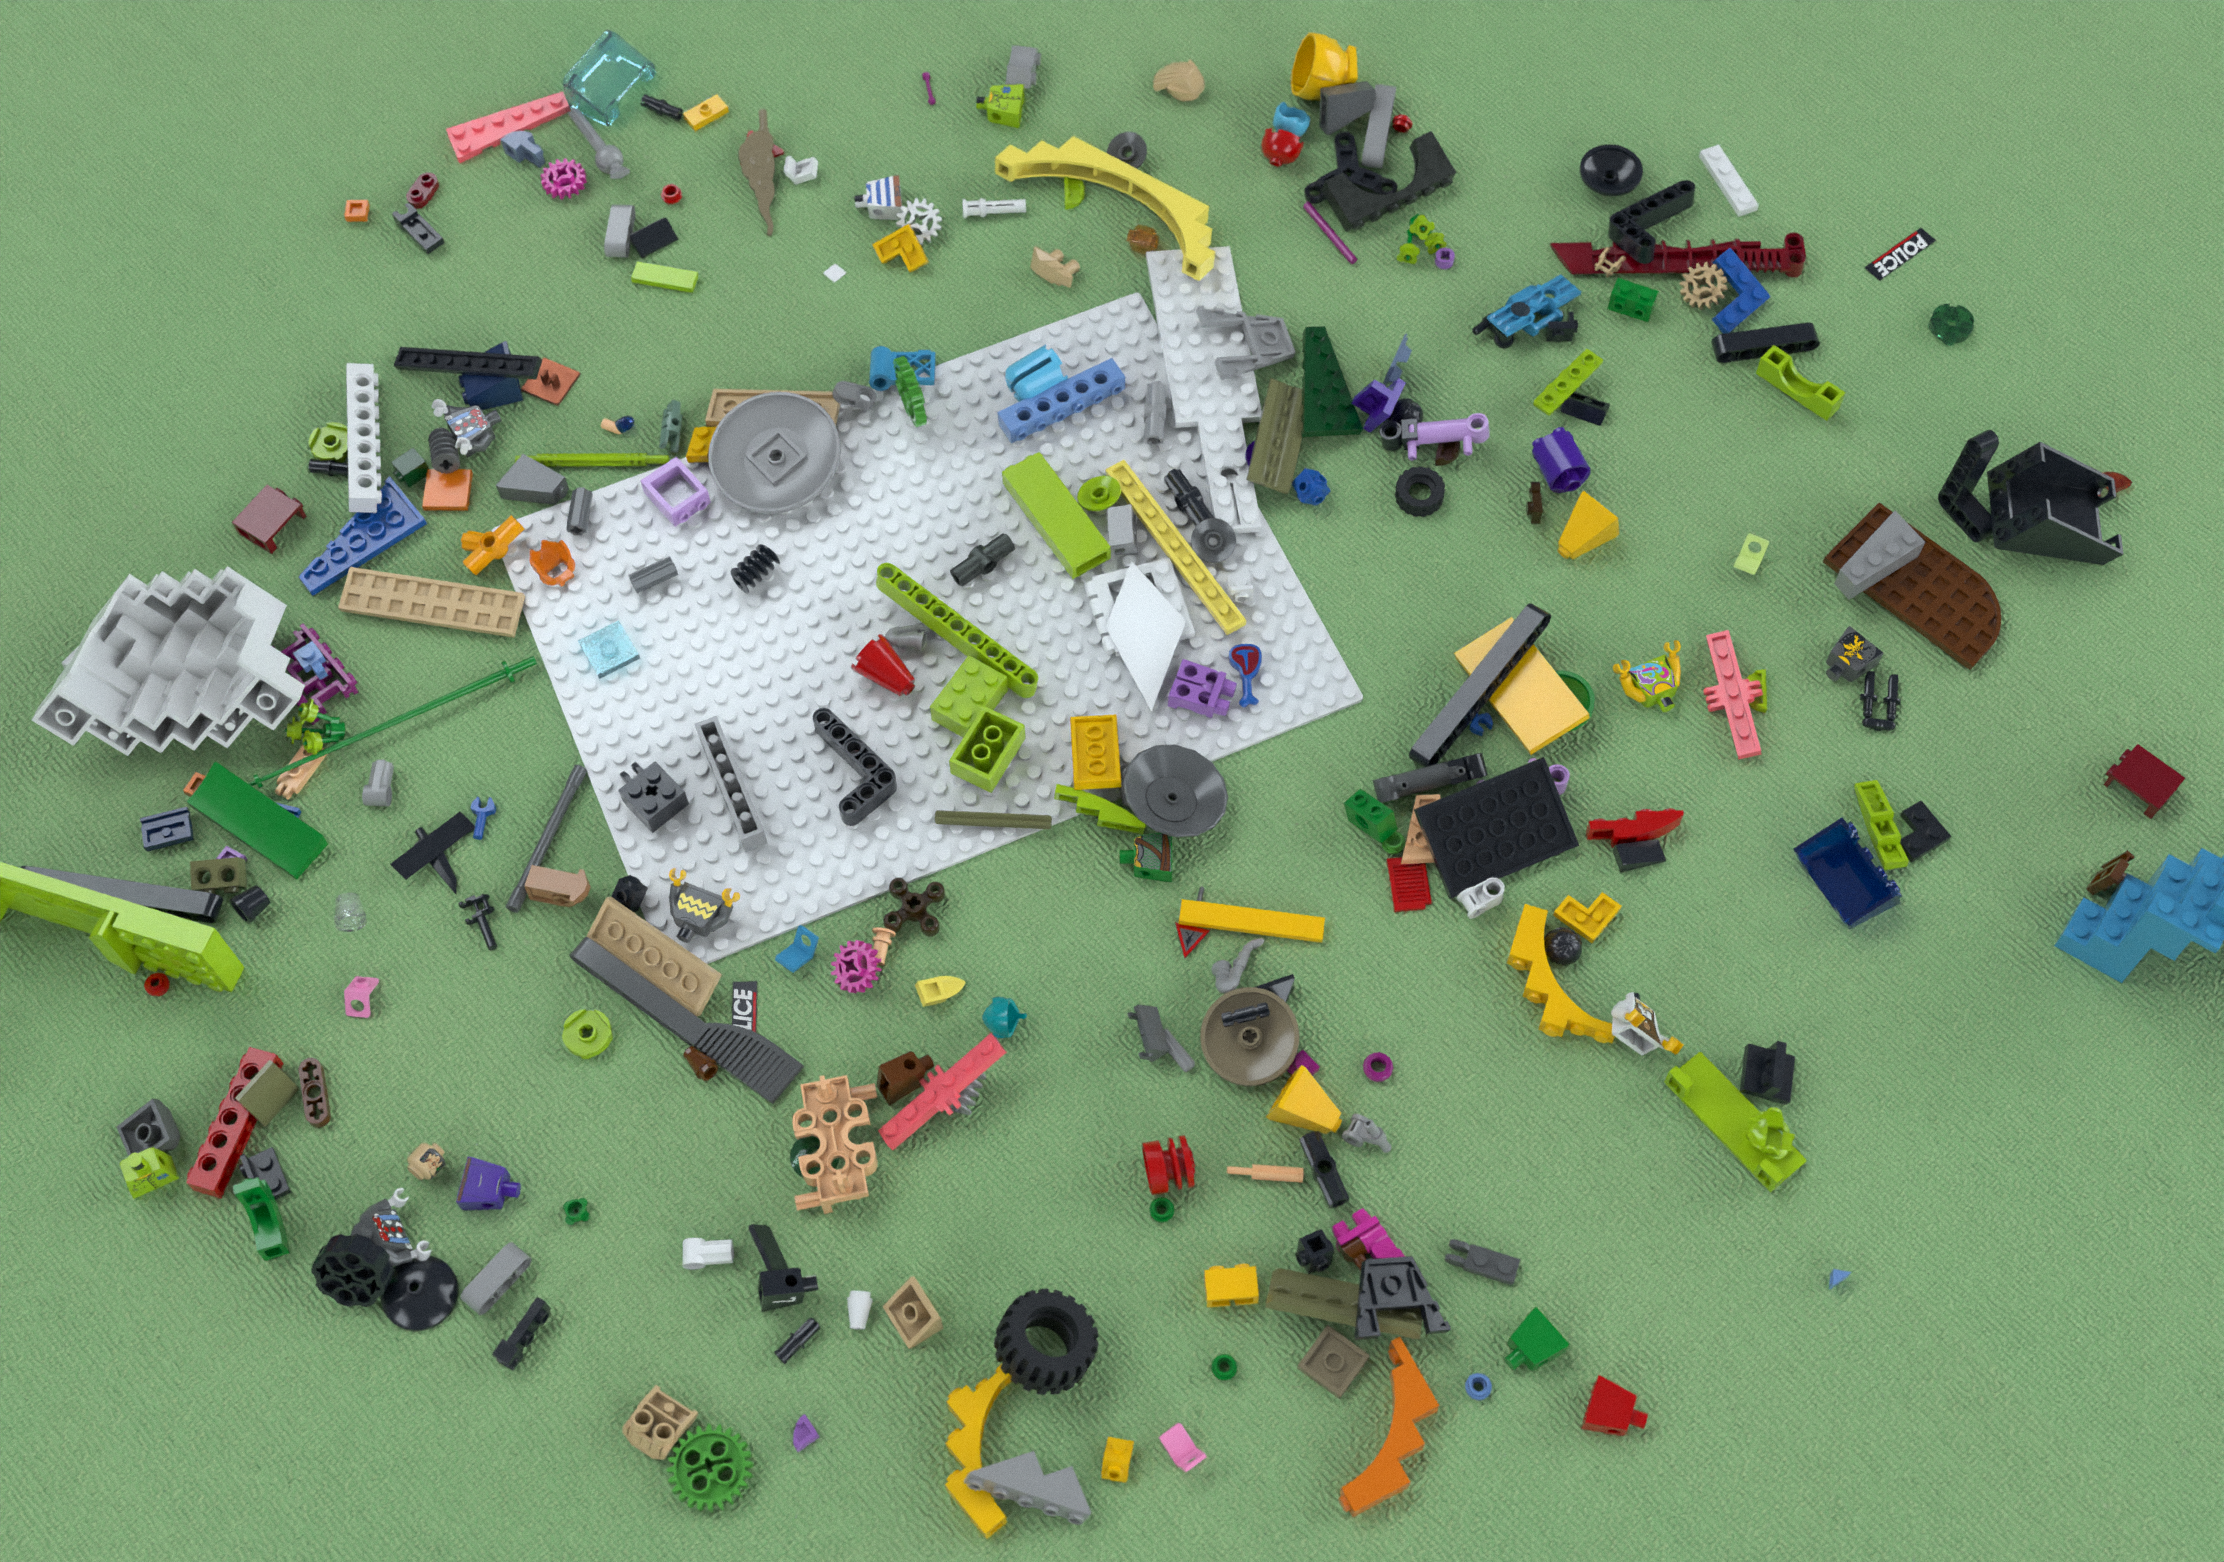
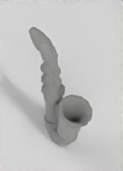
M916 623L914 625L891 628L886 632L885 637L891 646L902 648L914 647L923 651L926 634L928 631L933 630L923 623Z
M1263 938L1248 942L1242 951L1239 952V956L1233 961V968L1225 960H1220L1213 964L1211 968L1212 974L1216 977L1215 986L1220 993L1226 994L1237 988L1242 972L1249 961L1248 958H1250L1251 951L1264 943Z

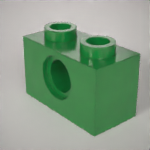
M1359 789L1344 802L1348 821L1379 843L1384 842L1398 830L1393 810L1362 789Z

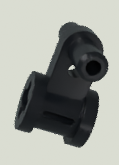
M1487 316L1482 319L1481 323L1472 328L1474 335H1479L1488 328L1495 334L1494 343L1499 348H1509L1513 344V335L1515 333L1507 337L1487 319Z

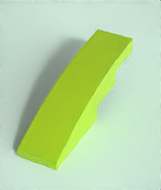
M1878 780L1855 783L1854 788L1860 810L1883 869L1890 870L1907 867L1909 860L1900 844L1901 835L1893 821L1894 811Z
M1056 784L1054 799L1076 803L1075 813L1097 816V826L1138 834L1144 833L1145 823L1127 810L1086 791L1074 790L1072 787Z

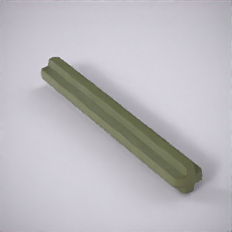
M937 810L935 812V823L943 825L1051 829L1052 817L1050 815Z

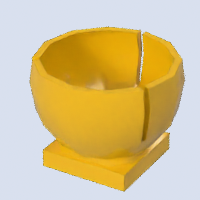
M1310 32L1304 37L1296 53L1292 68L1291 89L1293 95L1306 100L1320 101L1321 88L1350 84L1357 81L1356 47L1349 45L1344 52L1336 40L1326 35Z

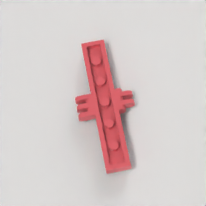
M1729 630L1706 635L1718 685L1707 687L1703 690L1704 695L1707 696L1705 698L1706 703L1709 704L1707 706L1708 711L1714 712L1725 709L1738 760L1762 755L1749 703L1755 701L1754 698L1763 695L1762 689H1758L1761 687L1760 681L1750 682L1749 679H1742Z
M992 1033L946 1072L937 1065L934 1067L938 1073L936 1076L931 1071L927 1074L930 1079L929 1082L924 1078L919 1080L925 1090L878 1130L890 1149L894 1150L938 1111H946L951 1115L954 1111L950 1105L953 1104L957 1109L962 1106L958 1101L961 1097L959 1093L1006 1053L1003 1046Z

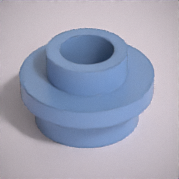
M1480 1373L1472 1374L1465 1383L1467 1394L1475 1400L1487 1398L1492 1389L1489 1378ZM1479 1383L1482 1385L1483 1390L1476 1391L1473 1385Z

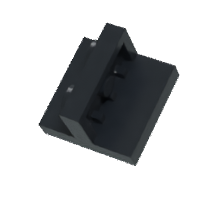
M1776 1041L1769 1048L1749 1043L1745 1046L1740 1083L1741 1093L1784 1105L1791 1102L1795 1056L1786 1054L1787 1043Z

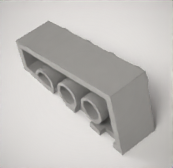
M1894 511L1840 569L1834 584L1850 600L1917 558L1925 541Z

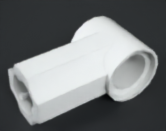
M688 1238L683 1240L682 1267L685 1269H701L705 1265L733 1263L734 1249L732 1239L705 1241L701 1238Z

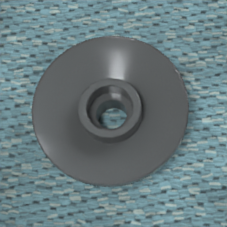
M1123 132L1111 140L1107 148V154L1138 169L1146 159L1147 145L1139 134ZM1128 152H1132L1130 157H1126Z
M1218 518L1203 520L1195 527L1192 533V549L1205 562H1222L1229 558L1235 549V532L1224 520ZM1210 538H1215L1217 540V544L1215 546L1209 544Z

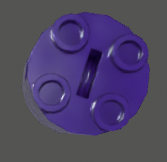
M1564 427L1556 428L1551 434L1533 441L1532 456L1539 464L1540 471L1552 492L1565 493L1574 491L1588 479L1591 474V468L1574 442L1573 435L1569 431H1565Z

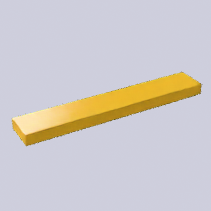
M1186 899L1181 901L1179 924L1320 943L1323 941L1325 917Z

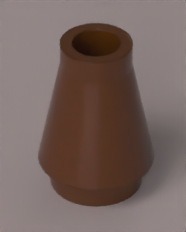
M694 1046L689 1047L684 1052L683 1057L687 1060L698 1079L708 1081L715 1076L718 1066L714 1059L700 1052Z

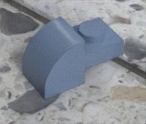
M514 131L501 138L504 152L518 163L526 158L539 168L545 164L544 152L538 144H535L533 134L526 131Z

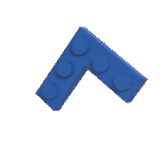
M1728 248L1712 262L1717 266L1718 270L1722 269L1723 276L1726 277L1727 281L1739 294L1736 299L1711 319L1723 334L1732 331L1771 297L1731 248Z

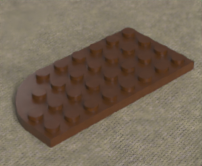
M1879 502L1824 557L1823 563L1839 573L1840 569L1893 512ZM1910 525L1925 541L1919 556L1863 592L1971 670L1992 648L1999 635L2001 609L1998 599L1989 583L1979 573Z

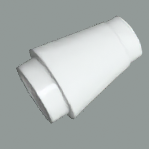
M850 1291V1297H847L850 1329H865L873 1300L870 1298V1292Z

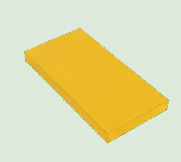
M1116 714L1070 717L1074 790L1120 788L1121 771Z

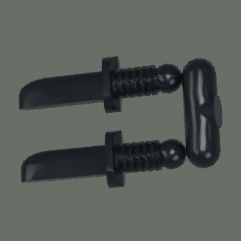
M1868 671L1865 675L1864 694H1860V700L1864 701L1863 716L1865 718L1862 720V725L1866 728H1873L1875 731H1892L1896 728V723L1894 722L1896 719V706L1901 705V699L1897 698L1898 675L1891 674L1888 680V696L1883 698V703L1887 704V720L1870 718L1873 711V702H1877V696L1874 695L1875 671Z

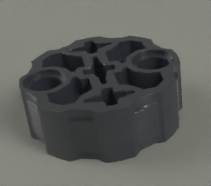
M338 1234L331 1237L329 1242L321 1248L312 1265L311 1273L315 1276L316 1287L322 1294L333 1298L336 1303L347 1307L353 1305L368 1307L375 1304L378 1297L384 1294L393 1277L394 1268L390 1264L388 1252L383 1247L371 1242L368 1237L358 1234L353 1236Z

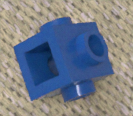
M1305 468L1292 481V486L1297 492V498L1304 504H1320L1324 501L1325 496L1331 492L1327 486L1326 478L1316 470Z

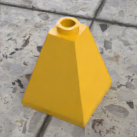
M1583 491L1559 539L1558 553L1565 559L1570 557L1573 560L1616 538L1619 535L1618 517Z
M1303 1065L1288 1078L1266 1116L1267 1119L1319 1131L1324 1134H1328L1330 1131L1335 1133L1342 1123V1120L1339 1118L1341 1115L1339 1109Z

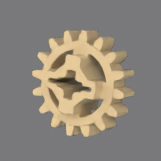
M1705 262L1704 267L1696 263V269L1694 270L1689 267V275L1683 274L1682 276L1685 281L1680 282V286L1683 287L1680 293L1684 296V301L1686 303L1690 301L1692 308L1697 304L1699 310H1702L1703 305H1706L1708 309H1711V303L1718 305L1717 299H1724L1725 296L1722 291L1728 289L1724 285L1727 279L1723 276L1722 269L1717 271L1718 268L1715 264L1710 268L1708 262ZM1715 277L1717 278V287L1713 285ZM1690 285L1694 287L1692 295L1690 293ZM1699 285H1708V287H1699Z

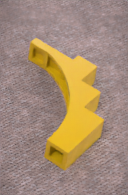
M1525 904L1507 964L1517 970L1530 971L1522 997L1527 998L1533 1003L1546 1004L1538 1030L1551 1037H1562L1564 1030L1568 1029L1575 1035H1587L1601 1043H1613L1615 1036L1612 1035V1023L1593 1018L1578 1007L1564 993L1551 972L1544 946V927L1548 911Z
M1002 1364L995 1370L996 1374L989 1380L985 1378L976 1385V1391L972 1392L967 1385L962 1389L958 1387L949 1394V1400L946 1401L948 1409L964 1428L955 1429L947 1437V1449L962 1466L963 1470L957 1469L951 1473L946 1479L948 1482L945 1484V1487L986 1540L1007 1523L1006 1516L998 1507L990 1492L972 1490L963 1481L971 1471L982 1468L981 1445L988 1414L1001 1390L1012 1382L1010 1380L1012 1376L1009 1373L1004 1374L1000 1368Z

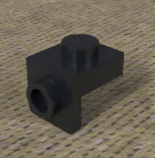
M1573 312L1568 313L1567 321L1548 322L1546 342L1572 341L1574 333L1578 331V320H1574Z

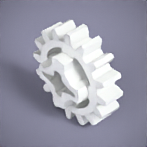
M915 198L914 204L908 200L907 208L904 206L900 207L903 213H897V218L901 219V221H897L896 225L898 227H904L907 224L911 225L913 231L921 233V235H916L920 245H923V240L925 239L930 243V236H938L935 230H941V226L937 223L941 222L942 219L941 217H936L939 214V209L933 210L934 203L926 205V199L919 203L918 199ZM917 208L925 209L927 211L921 212L918 211ZM910 213V220L905 224V218ZM916 218L922 220L923 224L921 226L916 223ZM933 219V225L928 230L927 225Z

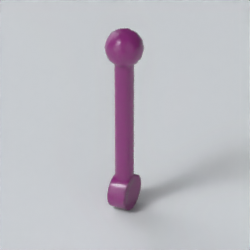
M924 72L922 79L926 82L929 96L928 103L934 105L936 100L931 91L930 73Z

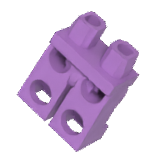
M1183 659L1169 693L1168 707L1177 709V706L1192 710L1195 713L1206 715L1209 718H1212L1214 713L1226 716L1230 701L1221 699L1220 696L1223 694L1233 698L1237 683L1226 679L1225 672H1218Z

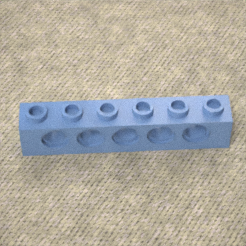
M1110 358L1052 386L1033 398L1024 399L997 412L998 424L1010 443L1023 440L1036 431H1042L1055 422H1061L1074 413H1079L1093 404L1102 402L1105 398L1119 394L1125 389V375L1113 358Z

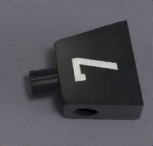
M798 1267L759 1272L758 1293L762 1312L801 1304L805 1292L818 1290L816 1275L802 1277L801 1269Z

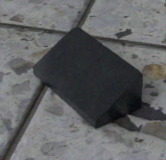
M666 217L629 236L632 246L641 258L678 240Z
M1573 392L1563 402L1560 411L1601 426L1610 408V404Z
M759 1224L749 1225L748 1229L767 1270L788 1269V1265L770 1227Z

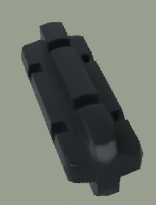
M1264 1002L1257 1004V1007L1252 1005L1234 1010V1013L1229 1011L1221 1014L1224 1027L1234 1026L1236 1022L1241 1024L1257 1020L1259 1016L1260 1018L1270 1016L1268 1004Z

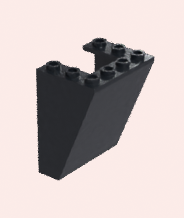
M2042 442L2036 443L1987 471L1994 548L2105 565L2124 555L2121 535L2117 534L2106 541H2102L2098 507L2116 498L2114 478ZM2105 487H2108L2109 491L2107 495L2101 498L2102 490Z

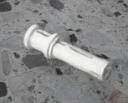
M980 198L979 201H966V199H962L963 218L976 215L984 217L986 214L1026 213L1025 199L986 201L983 198Z

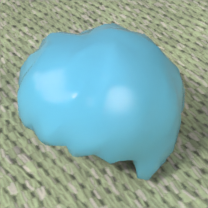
M1285 102L1280 103L1276 108L1273 118V126L1276 133L1278 129H1282L1298 137L1305 134L1310 124L1309 115L1302 109L1290 108Z

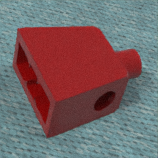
M1598 1375L1593 1385L1581 1428L1624 1436L1629 1424L1644 1429L1648 1414L1634 1409L1637 1399L1634 1393Z

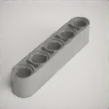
M1376 84V100H1374V108L1370 112L1361 166L1382 169L1396 86Z

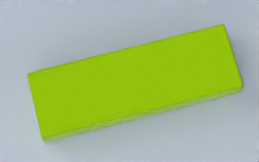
M637 261L631 280L632 283L693 293L699 275L696 271Z

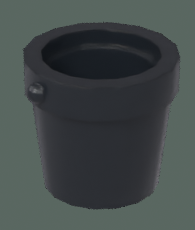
M257 885L252 886L237 896L235 895L229 900L236 913L248 924L252 923L271 903L264 891Z

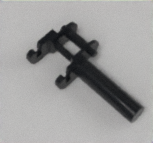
M482 894L479 897L473 895L465 899L466 903L459 902L460 908L474 905L476 914L472 915V920L467 918L465 922L467 925L478 922L488 950L496 949V941L485 917L495 910L494 907L489 906L487 901L490 896L488 894ZM483 903L485 907L482 910H480L478 907V904Z

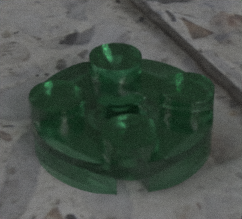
M1942 304L1933 311L1928 328L1945 345L1952 346L1970 337L1974 328V317L1968 309L1961 305L1954 307L1950 306V304ZM1947 321H1949L1950 323L1955 322L1956 324L1955 326H1951L1948 324Z

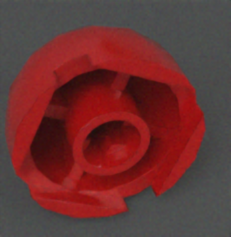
M1273 128L1266 129L1261 149L1264 156L1270 160L1269 163L1273 166L1281 167V165H1288L1296 161L1304 144L1303 141L1299 142L1300 137L1282 129H1278L1277 133L1272 132Z

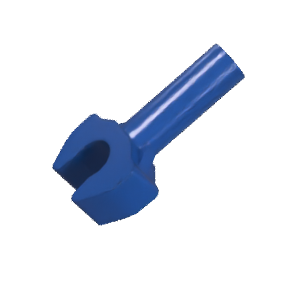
M1489 713L1477 714L1471 721L1469 728L1472 733L1483 736L1484 730L1479 726V723H1484L1491 730L1493 726L1492 717Z
M476 797L471 803L470 808L477 815L473 834L474 839L481 840L483 838L486 817L496 813V806L491 797L488 798L485 808H480L481 800L479 797Z

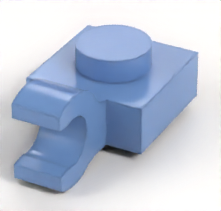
M313 641L293 652V655L306 673L313 670L320 680L328 676L322 666L326 659Z

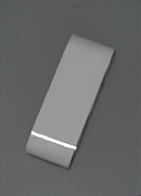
M612 204L604 244L606 257L628 258L631 245L629 236L633 233L635 223L634 205Z
M513 1242L508 1243L463 1290L460 1297L461 1300L477 1314L483 1315L526 1271L531 1264V1257Z

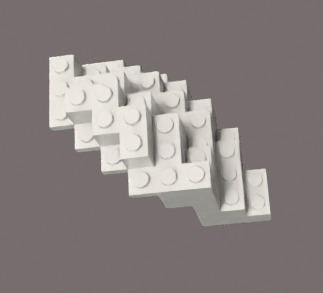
M228 566L224 571L220 569L212 580L196 569L192 573L188 571L180 582L162 571L159 575L156 574L148 585L129 574L93 619L72 660L59 675L50 693L39 705L32 721L73 746L84 732L88 731L127 756L140 741L162 753L173 738L195 751L206 736L228 748L252 718L274 730L300 700L305 687L304 684L285 673L290 658L270 646L287 605Z

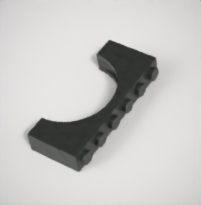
M1432 131L1413 140L1409 149L1414 159V177L1408 186L1398 192L1385 195L1368 193L1351 183L1344 173L1325 181L1321 191L1345 232L1351 229L1354 231L1364 226V223L1370 220L1375 222L1387 212L1391 214L1397 211L1401 205H1410L1422 195L1427 197L1439 187L1446 188L1453 182L1456 171Z

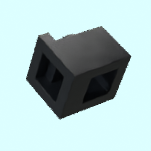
M628 875L618 880L611 897L632 912H636L640 908L648 887L642 884L637 877Z

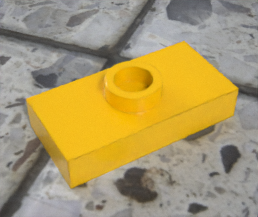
M716 94L684 112L683 117L692 129L697 131L729 113V109Z

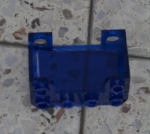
M1842 817L1793 848L1803 867L1850 930L1900 904L1902 895L1896 882L1893 879L1888 881V876L1880 865L1876 867L1871 860L1874 857L1866 846L1864 848L1858 843L1860 837L1851 821L1846 823Z

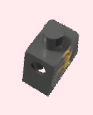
M1849 626L1835 644L1826 660L1827 665L1830 666L1826 671V675L1832 681H1837L1842 676L1847 681L1853 682L1876 667L1884 652Z

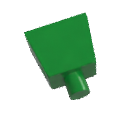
M1535 1307L1510 1336L1507 1344L1512 1349V1352L1504 1358V1361L1513 1371L1523 1363L1529 1370L1534 1371L1564 1354L1570 1343L1543 1313Z

